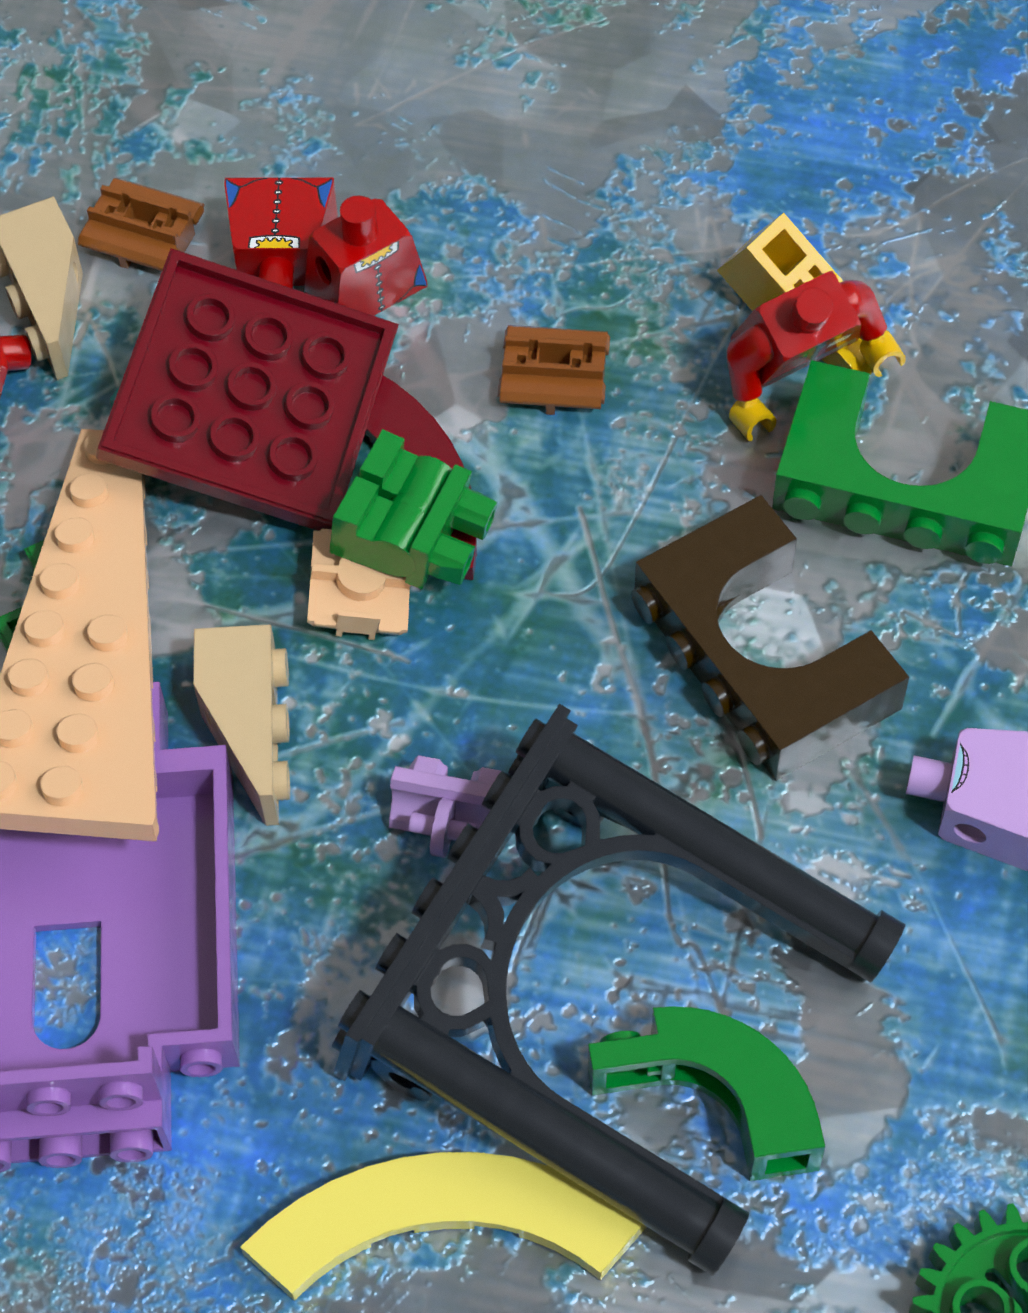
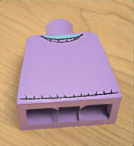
M966 728L959 731L951 763L914 755L906 794L944 802L938 835L947 842L1028 871V731Z

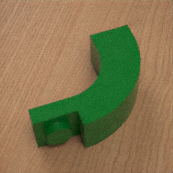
M676 1006L653 1008L651 1035L641 1036L636 1031H618L604 1036L600 1042L588 1044V1075L592 1096L663 1085L690 1087L715 1099L727 1110L734 1120L742 1140L750 1181L820 1170L825 1151V1142L815 1102L807 1084L789 1058L773 1042L743 1022L705 1009Z

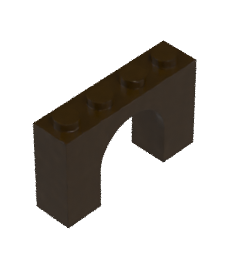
M759 495L638 560L635 567V588L631 592V597L641 618L648 624L655 622L665 635L668 650L676 664L683 670L690 668L700 681L704 698L711 710L719 717L726 715L736 728L740 745L746 756L755 765L762 763L775 781L900 711L903 707L909 676L872 630L810 664L794 668H775L758 664L745 658L728 643L719 626V622L724 614L741 600L789 575L793 570L797 538L764 497Z

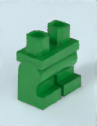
M382 429L360 468L359 477H355L333 516L329 553L388 575L406 577L405 583L421 590L430 575L461 585L473 560L475 546L453 538L451 534L456 529L478 539H485L494 521L498 502L469 488L472 471L456 464L452 469L437 458L417 456L404 450V438Z

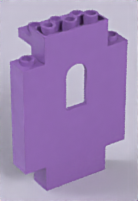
M153 682L152 689L156 740L154 742L155 770L158 792H156L157 820L159 825L157 841L0 829V1172L10 1169L11 1163L39 1161L41 1165L46 1167L67 1168L80 1164L82 1158L110 1156L113 1160L120 1162H140L150 1159L153 1156V1152L172 1151L171 1072L181 1071L184 1075L191 1077H209L220 1073L222 1068L240 1067L233 773L226 745L168 749V711L160 682ZM101 927L99 1025L94 1034L79 1046L69 1049L52 1048L44 1044L36 1036L34 1027L36 932Z

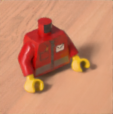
M829 271L761 304L752 311L734 332L727 348V364L732 395L737 401L730 409L729 418L748 441L753 440L752 429L758 422L768 432H772L776 427V417L758 398L762 394V388L810 365L811 360L818 361L857 342L860 338L862 340L860 352L876 377H882L879 365L890 356H894L900 366L905 364L906 356L892 334L886 330V322L871 288L858 280L839 282L835 273Z

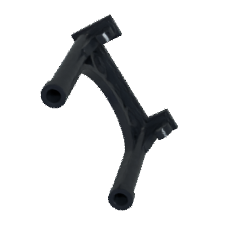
M559 703L546 724L537 718L532 722L515 753L518 755L508 773L502 770L493 782L482 802V806L489 809L490 812L479 829L468 823L458 836L447 856V859L456 865L445 882L442 883L433 877L423 890L411 912L420 920L408 939L396 933L386 947L375 967L384 976L372 995L370 996L359 990L349 1004L338 1024V1027L341 1029L331 1046L340 1052L333 1075L345 1081L350 1074L361 1081L371 1066L382 1080L411 1098L429 1101L433 1095L437 1096L689 1252L687 1261L714 1276L739 1238L749 1217V1212L562 1098L534 1073L519 1050L513 1035L506 1000L508 967L518 934L532 912L558 886L588 869L602 864L627 860L663 863L693 875L870 983L877 977L887 962L906 924L883 910H880L876 915L576 735L575 731L578 725L568 719L571 710ZM551 809L565 821L581 828V847L565 853L546 851L537 844L533 836V827L537 824L539 817L545 811ZM606 818L630 829L638 835H622L600 839V824ZM515 834L516 849L522 861L529 868L521 876L511 880H495L487 877L488 872L509 839ZM533 870H534V871H539V872H542V873H541L539 876H537V875L533 872ZM515 903L504 922L502 906H510ZM467 905H470L478 912L484 924L485 937L481 948L492 951L491 959L482 949L469 944H452L440 949ZM452 966H463L471 969L479 976L483 986L484 1004L462 1016H451L443 1013L435 1006L431 997V987L436 983L439 975L445 969ZM411 993L414 994V1009L418 1017L403 1008ZM486 1026L492 1048L501 1068L451 1037H463Z

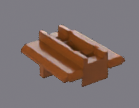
M114 178L109 186H101L100 198L94 207L89 206L87 209L89 220L79 234L78 246L118 257L120 267L128 269L131 263L134 262L162 271L170 248L185 253L195 236L194 225H197L203 215L205 205L201 202L134 182Z
M508 325L504 336L503 349H505L497 395V397H500V403L546 406V415H555L556 406L601 409V404L605 402L606 355H609L610 348L608 331Z

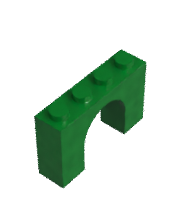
M811 360L776 473L772 509L786 512L790 516L801 520L815 519L847 527L859 534H877L906 541L921 549L935 548L968 556L979 563H998L1012 567L1028 509V410L990 401L976 455L962 473L948 481L934 485L917 486L903 484L891 480L874 470L863 458L856 443V436L865 407L870 373Z

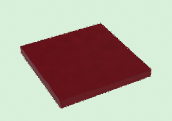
M170 248L99 442L96 459L317 531L321 529L332 530L333 516L346 495L399 324Z

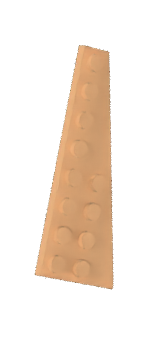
M81 429L0 673V829L157 841L159 825L157 820L156 792H158L154 753V742L156 740L152 704L153 668L151 619L148 606L149 575L146 557L147 529L144 499H146L145 474L96 459L97 448L104 430Z

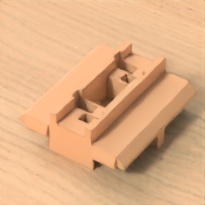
M314 530L307 623L313 627L336 629L335 636L342 637L343 632L367 634L369 640H375L376 633L392 635L407 633L411 585L405 583L406 577L388 575L329 553L332 530Z

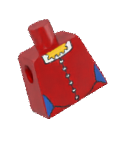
M334 177L225 178L224 186L236 270L292 289L293 286H305L309 236L315 229L338 218Z
M360 195L347 198L340 206V217L315 229L309 236L304 293L374 316L428 287L412 235L382 199L374 198L371 200Z

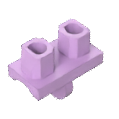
M419 755L408 769L395 766L390 784L392 803L389 828L431 836L430 854L444 858L449 850L451 840H457L468 823L479 829L490 810L482 806V802L501 771L482 767L478 771L473 772L471 780L448 776V767L440 759Z

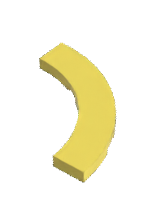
M439 1152L402 1157L374 1164L334 1179L299 1198L275 1215L240 1247L243 1255L295 1301L316 1280L343 1261L363 1250L371 1248L372 1243L414 1230V1233L442 1229H475V1226L517 1233L519 1238L530 1240L567 1257L601 1281L647 1226L548 1165L512 1156L480 1152Z

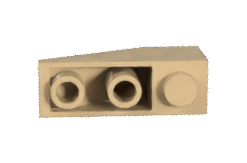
M53 196L0 215V278L5 276L10 278L12 284L6 286L5 290L17 320L28 317L31 326L24 328L36 361L39 362L47 359L56 379L59 380L67 377L69 373L83 272L74 236Z
M271 624L194 629L193 684L201 716L218 745H226L230 765L265 825H279V800H290L288 761H278V743H288L290 739L287 704H278L277 687L289 686L287 649H275Z

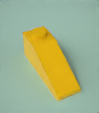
M782 213L752 236L717 269L718 273L752 311L761 304L829 271L835 273L839 282L843 281L785 213ZM860 338L857 342L821 359L827 364L870 373V375L873 373L860 352V344L862 342Z

